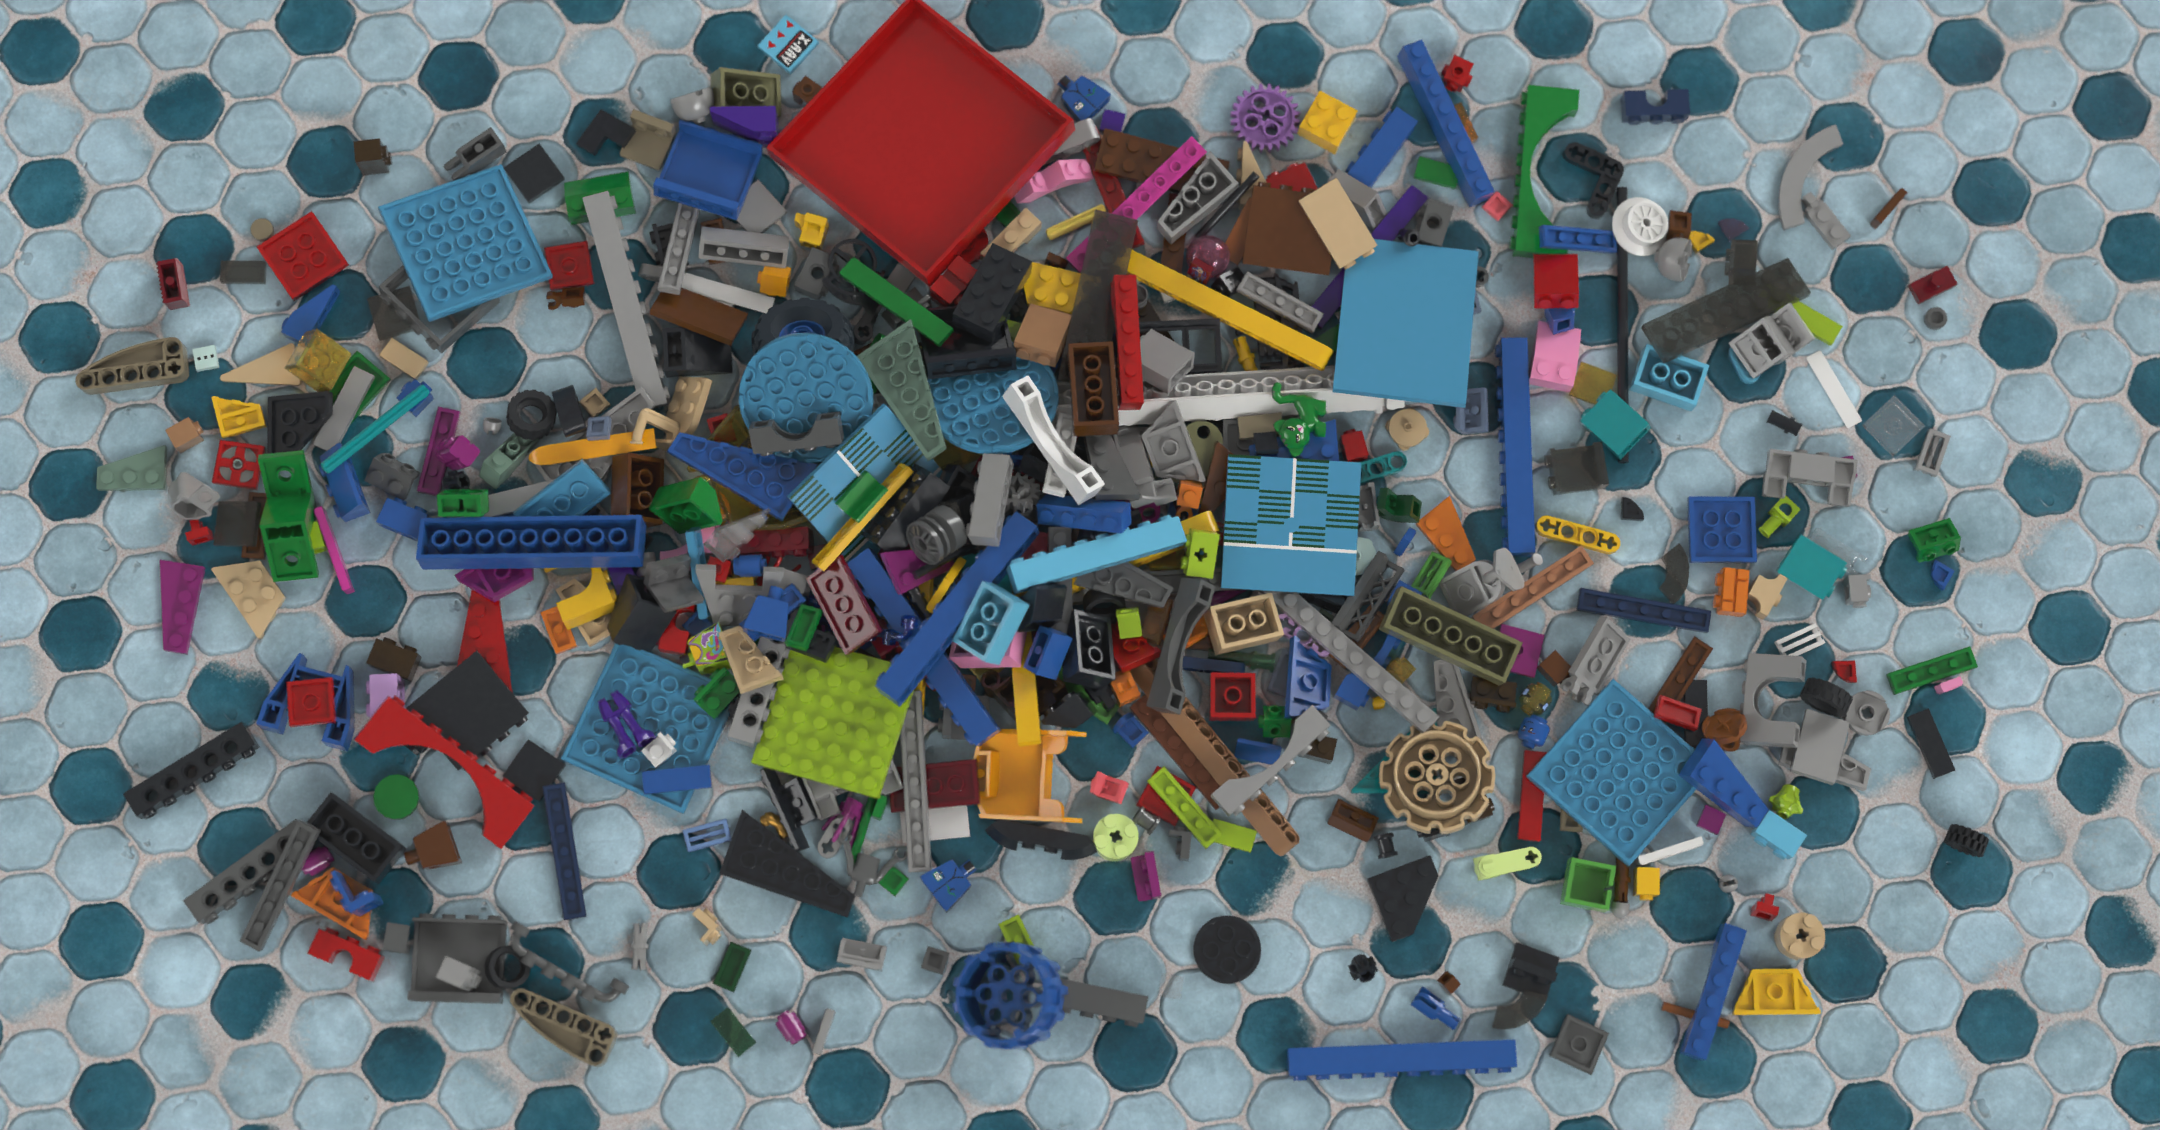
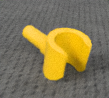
M1380 696L1372 697L1373 709H1383L1386 702Z

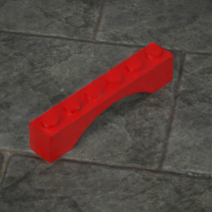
M1114 275L1110 287L1117 339L1118 410H1140L1144 403L1136 275Z

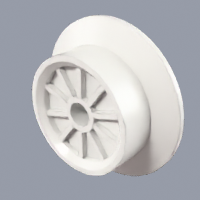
M1642 197L1630 198L1622 202L1614 212L1612 218L1613 234L1619 245L1627 252L1636 256H1650L1655 254L1657 249L1661 250L1662 245L1666 241L1668 218L1665 211L1655 202Z

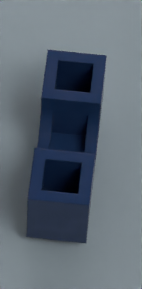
M1689 89L1667 90L1663 96L1662 106L1651 105L1646 99V90L1624 91L1620 98L1622 123L1628 122L1630 125H1638L1642 122L1661 124L1663 121L1679 124L1686 121L1690 115Z

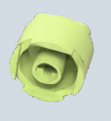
M1121 814L1105 816L1097 823L1093 833V844L1097 853L1105 860L1113 862L1128 858L1136 849L1139 838L1138 829L1127 816ZM1120 834L1119 838L1122 840H1117L1116 843H1113L1112 837L1109 835Z

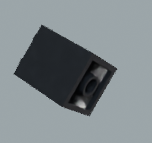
M627 573L607 629L614 643L627 645L636 650L651 652L677 611L663 612L645 586L644 578Z

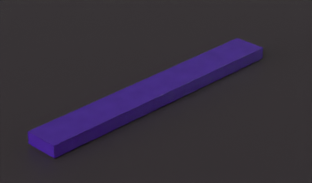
M1411 185L1371 233L1373 239L1394 241L1399 236V230L1408 225L1429 197ZM1344 267L1311 306L1324 313L1317 325L1320 329L1325 326L1341 306Z

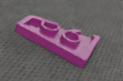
M913 550L880 553L898 595L949 571L954 565V560L930 573L915 579L912 572L927 563L919 559Z

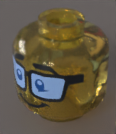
M1540 682L1528 684L1519 696V702L1522 705L1521 710L1529 716L1532 714L1542 715L1552 702L1551 690Z

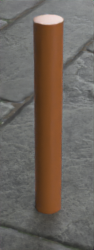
M1663 1002L1661 1007L1662 1011L1691 1019L1695 1010ZM1719 1018L1717 1026L1728 1029L1730 1020Z

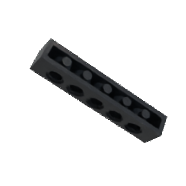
M240 722L123 793L136 817L149 819L157 814L156 810L163 806L169 807L177 801V797L194 792L197 789L196 786L200 783H208L217 777L216 774L220 771L232 769L236 766L235 762L238 760L250 758L260 746L248 726ZM231 743H236V751L229 754L228 746ZM212 755H216L217 762L214 765L209 766V757ZM192 767H197L196 776L189 778V770ZM172 779H177V787L170 790L168 787L169 782ZM152 791H157V799L150 802L149 794Z

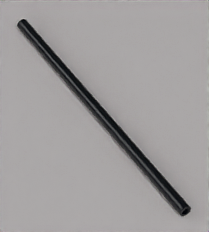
M1617 187L1618 207L1627 200V187ZM1617 242V395L1629 405L1628 252ZM1629 452L1621 460L1618 458V463H1629Z

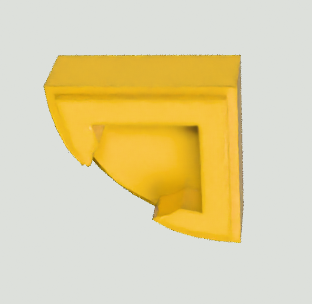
M1691 231L1689 237L1695 253L1715 242L1712 236L1702 232Z

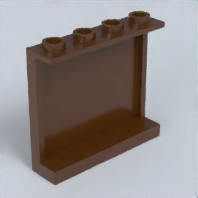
M1258 182V186L1253 185L1242 264L1329 276L1332 257L1298 200L1313 192L1314 189L1301 188V192L1292 191L1293 186L1280 185L1279 189L1271 188V183Z

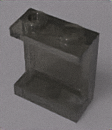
M1594 442L1591 446L1560 450L1550 448L1547 455L1544 456L1545 467L1549 468L1550 471L1548 486L1549 489H1553V495L1606 489L1609 485L1602 442Z

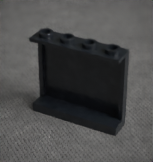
M957 305L927 308L928 311L947 323L954 330L941 347H938L919 333L928 379L1017 370L1016 350L1012 345L1007 318L991 344L952 325L953 312Z
M478 651L474 652L406 707L409 712L414 709L424 716L421 721L428 726L433 723L442 730L440 735L445 739H448L450 736L460 743L458 748L464 753L469 750L476 756L481 754L482 757L493 749L491 744L498 739L501 742L511 734L508 731L514 725L519 728L528 720L526 715L529 714ZM444 754L458 771L463 768L457 761Z

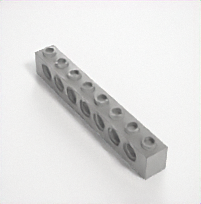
M784 569V576L778 587L784 590L793 583L803 597H808L811 591L806 580L807 575ZM799 608L790 614L791 618L787 621L786 637ZM760 637L757 648L764 656L774 654L777 657V660L771 664L782 674L784 667L781 665L783 659L788 658L790 649L786 648L784 642H774L772 639ZM776 682L741 694L728 733L729 741L754 748L756 742L760 743L761 735L764 731L760 728L763 721L767 722L768 714L771 710L767 707L770 700L774 701L775 693L778 689L774 687ZM754 696H760L763 698V702L760 705H754L751 703V699ZM747 717H754L756 719V723L753 726H746L743 722Z

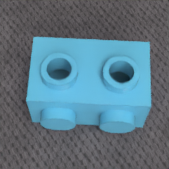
M1771 810L1767 812L1758 828H1754L1751 832V835L1755 837L1754 841L1763 847L1767 845L1774 850V855L1783 860L1785 858H1793L1807 836Z

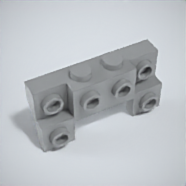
M1124 426L1119 428L1118 434L1113 435L1116 447L1141 494L1139 500H1129L1133 509L1155 502L1156 506L1178 500L1171 477L1158 481L1154 480L1148 452L1141 436L1149 426L1139 428Z
M1770 449L1767 452L1762 496L1784 499L1787 482L1828 487V505L1851 506L1858 460L1831 457L1829 453L1817 452L1816 455L1807 454L1808 451L1801 449L1794 450V452Z
M893 758L881 791L883 796L903 789V784ZM803 778L820 821L841 813L836 796L848 792L847 790Z

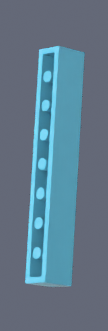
M1166 515L1159 518V522L1151 524L1150 521H1145L1138 524V528L1131 530L1128 527L1122 534L1117 533L1109 536L1108 533L1096 536V540L1088 542L1087 539L1075 542V546L1067 548L1066 545L1054 548V552L1045 554V551L1033 554L1032 558L1024 560L1023 557L1014 559L1006 569L1014 595L1026 592L1029 587L1035 585L1057 583L1181 547L1187 540L1179 516L1172 518L1171 515Z

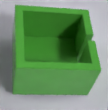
M1574 857L1568 859L1560 904L1603 913L1609 911L1612 890L1604 891V888L1613 886L1616 866Z

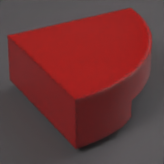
M1855 660L1831 662L1835 674L1840 679L1848 683H1857Z

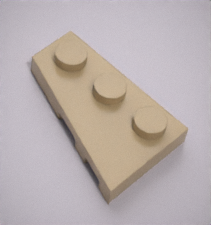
M574 578L555 590L560 599L565 600L581 593L586 587ZM612 613L577 626L589 647L610 636L607 626Z
M741 626L719 632L720 640L740 694L783 680L782 674L775 669L770 660L757 648L747 633L743 632Z

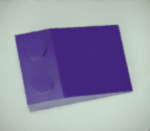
M776 106L710 107L713 125L745 140H754L761 144L762 147H767L778 135Z

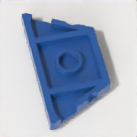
M1297 636L1290 638L1285 704V718L1287 719L1300 716L1312 705L1318 711L1324 710L1329 707L1332 665L1325 659L1320 658L1313 649L1305 648L1299 643L1300 638Z

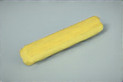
M1100 204L1047 228L1046 235L1049 240H1054L1106 216L1107 211L1104 205Z

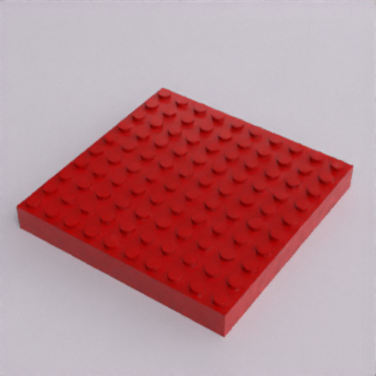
M905 0L766 148L774 161L930 287L1076 129L1074 120L929 5L922 0Z

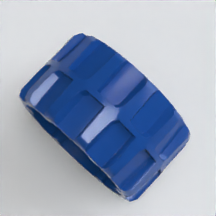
M991 942L985 945L986 949L982 952L969 954L964 960L966 966L963 968L960 976L955 977L953 981V986H956V1001L952 1007L954 1013H959L964 1022L963 1031L968 1036H974L983 1041L985 1047L996 1049L1023 1050L1036 1042L1049 1039L1051 1036L1050 1030L1057 1021H1063L1065 1017V1012L1062 1009L1064 995H1068V987L1062 984L1058 973L1061 970L1059 964L1044 956L1041 948L1017 942ZM1017 953L1021 955L1019 961L1024 966H1016L1012 969L1008 965H1002L1001 963L1007 961L1006 955ZM991 965L988 970L989 984L984 983L980 985L984 973ZM1034 968L1041 979L1043 991L1032 985L1036 979ZM1000 969H1002L1005 974L1003 980L1001 981L997 977V973ZM1024 970L1026 973V980L1024 982H1021L1019 980V974L1021 971ZM988 988L992 991V996L989 1000L985 997V991ZM1009 990H1012L1014 998L1009 1002L1006 995ZM1033 991L1036 995V999L1031 1004L1028 1000V996L1030 992ZM978 1002L988 1006L984 1012L987 1023L981 1015ZM1041 1006V1010L1039 1012L1038 1017L1036 1018L1035 1022L1029 1027V1024L1031 1023L1033 1018L1031 1008H1038ZM997 1009L1001 1011V1018L998 1021L994 1018V1012ZM1019 1010L1023 1013V1019L1020 1023L1016 1020V1014ZM1009 1023L1011 1026L1019 1027V1029L1014 1030V1038L1007 1039L999 1035L1001 1029L997 1025Z

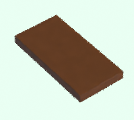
M681 288L680 295L660 292L649 313L730 346L748 317L746 312Z

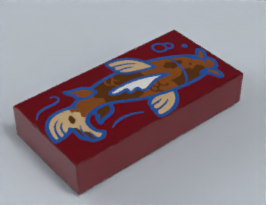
M1195 257L1186 276L1207 286L1214 268Z

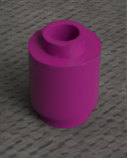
M319 846L310 851L302 868L305 875L309 873L311 876H314L331 866L330 863L335 861L328 847Z
M786 1010L776 1017L778 1021L775 1025L786 1042L794 1045L807 1036L804 1025L794 1011L789 1013Z

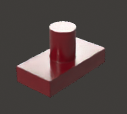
M1947 265L1910 283L1908 288L1917 304H1921L1957 286L1958 283Z

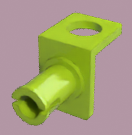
M1785 496L1784 499H1780L1767 512L1770 517L1758 528L1759 532L1766 538H1769L1780 525L1784 528L1790 523L1791 519L1800 511V508ZM1788 504L1791 507V514L1787 516L1779 509L1780 505Z
M1139 607L1116 609L1120 638L1141 637L1142 629Z

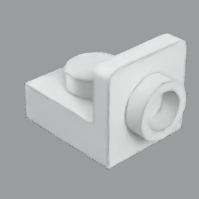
M659 732L657 734L658 737L641 750L655 768H658L676 752V749L673 747L676 742L668 733L664 736Z

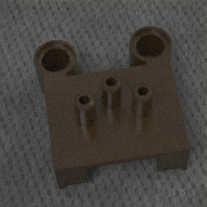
M994 670L984 672L981 676V684L986 695L994 698L1016 722L1012 675L1002 682L998 672ZM1036 675L1040 717L1066 696L1068 691L1064 682L1058 676L1054 680Z

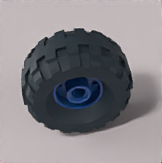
M790 299L783 301L782 304L772 306L768 309L767 313H763L758 319L751 338L753 356L770 341L794 333L823 335L840 342L853 353L855 352L854 335L849 319L834 304L829 305L826 301L820 299Z

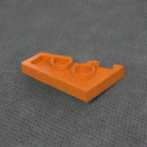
M1450 496L1421 518L1419 523L1415 524L1437 551L1452 561L1450 566L1455 572L1476 560Z

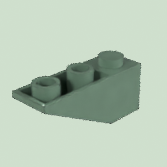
M513 433L483 461L479 477L497 489L512 475L540 439L525 440Z

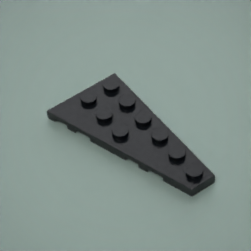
M744 810L741 811L719 874L848 918L855 895L812 864Z

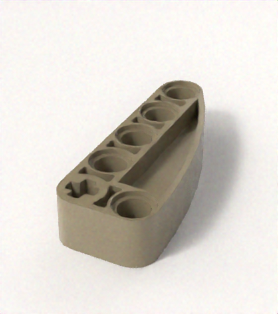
M176 337L136 344L94 362L77 374L75 382L88 395L181 383L189 377L187 349ZM179 345L176 353H170L173 346ZM179 367L181 370H177L178 373L174 374L173 371H176V368ZM159 369V374L154 378H150L151 372ZM137 372L136 378L128 381L129 375ZM114 375V381L106 384L107 378ZM92 378L91 385L84 387V382Z
M520 988L513 991L510 997L513 1007L546 1040L571 1056L592 1066L600 1067L607 1062L617 1039V1031L614 1027L528 990ZM525 993L528 997L527 1003L519 1006L517 997ZM546 1002L549 1009L547 1013L541 1015L537 1009L538 1005ZM562 1011H568L570 1015L566 1023H560L558 1019ZM583 1020H589L591 1024L587 1032H581L579 1028ZM607 1029H610L608 1032L611 1034L610 1039L605 1038L603 1041V1036H600L601 1032H606ZM594 1050L602 1052V1059L599 1062L591 1060V1054Z

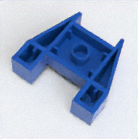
M299 653L264 700L256 724L262 730L283 735L288 722L286 682L332 677L334 681L336 723L326 725L322 742L328 747L348 752L355 731L354 671L350 666L346 665L343 675L338 676L305 667L307 658L302 653Z

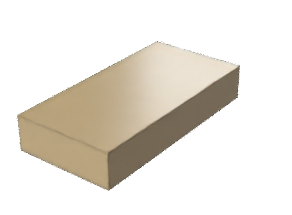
M394 338L389 340L379 354L381 358L416 380L429 364L426 359Z

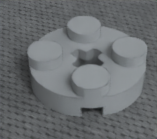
M1867 690L1852 696L1853 700L1846 716H1844V721L1850 722L1849 728L1859 735L1868 736L1874 735L1886 727L1890 718V710L1885 703V699L1880 694ZM1869 708V713L1872 714V717L1865 719L1861 710Z

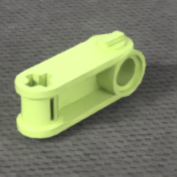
M1535 847L1473 858L1474 871L1478 881L1535 867L1541 862L1542 856ZM1525 856H1533V860H1526Z

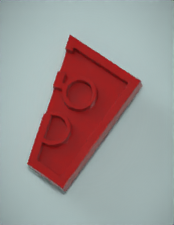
M1118 622L1111 624L1114 662L1122 674L1160 657L1161 650L1156 646L1153 647L1148 644L1144 637L1121 639Z

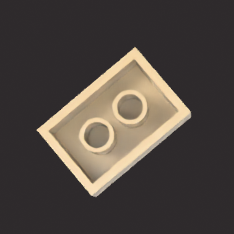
M1272 592L1210 606L1203 614L1215 655L1275 642L1284 635Z

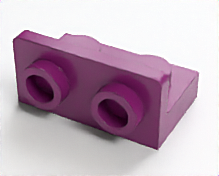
M1154 851L1145 852L1141 856L1131 857L1138 901L1142 902L1161 898Z

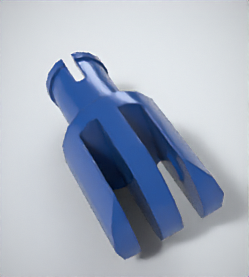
M1424 987L1420 988L1411 1002V1006L1429 1019H1438L1450 1027L1451 1030H1454L1461 1020L1460 1017H1457L1445 1008L1443 1000Z

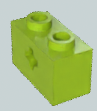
M1190 528L1189 534L1185 535L1187 540L1184 544V547H1187L1186 556H1182L1181 569H1183L1184 574L1213 579L1220 536L1217 532ZM1201 549L1204 552V554L1199 555L1198 559V557L1195 555V552H1199V550Z

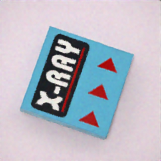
M785 15L758 44V49L791 75L819 42L790 17Z

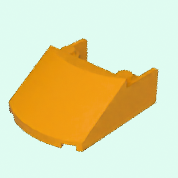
M1001 729L999 733L984 744L976 746L973 759H977L981 800V804H978L981 813L978 814L979 817L983 819L1082 823L1081 818L1064 817V806L1059 800L1051 799L1053 754H1061L1066 750L1068 737H1086V732L1040 730L1041 744L1019 747L1017 729Z

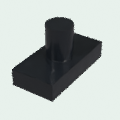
M1299 593L1308 603L1336 614L1343 606L1345 600L1344 597L1339 595Z

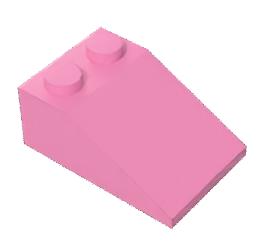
M1538 321L1529 367L1530 385L1564 392L1571 391L1574 386L1578 365L1581 329L1574 328L1553 335L1547 322Z

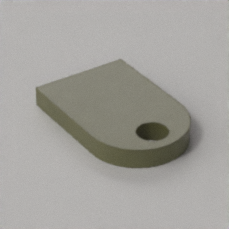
M1194 421L1186 425L1204 475L1207 478L1215 443L1219 441L1223 445V438L1219 429L1212 423ZM1204 425L1208 427L1209 435L1202 439L1197 435V429ZM1172 478L1173 482L1179 483V479ZM1206 481L1202 482L1203 489Z

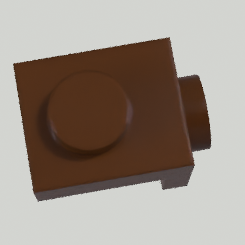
M804 76L801 81L796 83L792 90L794 101L800 105L803 102L808 104L822 87L807 76Z

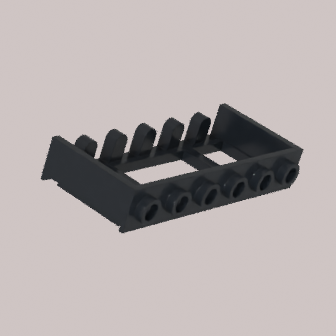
M1220 318L1139 322L1140 332H1149L1151 329L1156 332L1182 331V346L1190 350L1189 330L1214 329L1215 363L1194 364L1193 369L1187 375L1221 373L1223 371ZM1115 323L1088 324L1087 326L1088 343L1095 342L1094 334L1116 333ZM1115 368V376H1116V378H1117V368Z

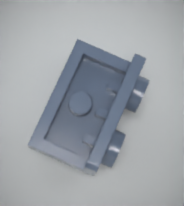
M1485 387L1467 389L1465 408L1456 407L1453 423L1457 431L1463 435L1489 432L1488 398Z

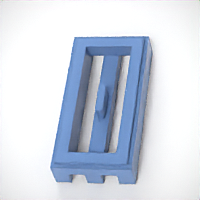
M726 818L682 830L688 853L730 842L732 839ZM724 826V829L689 838L688 835L709 828ZM726 834V837L691 846L692 842Z

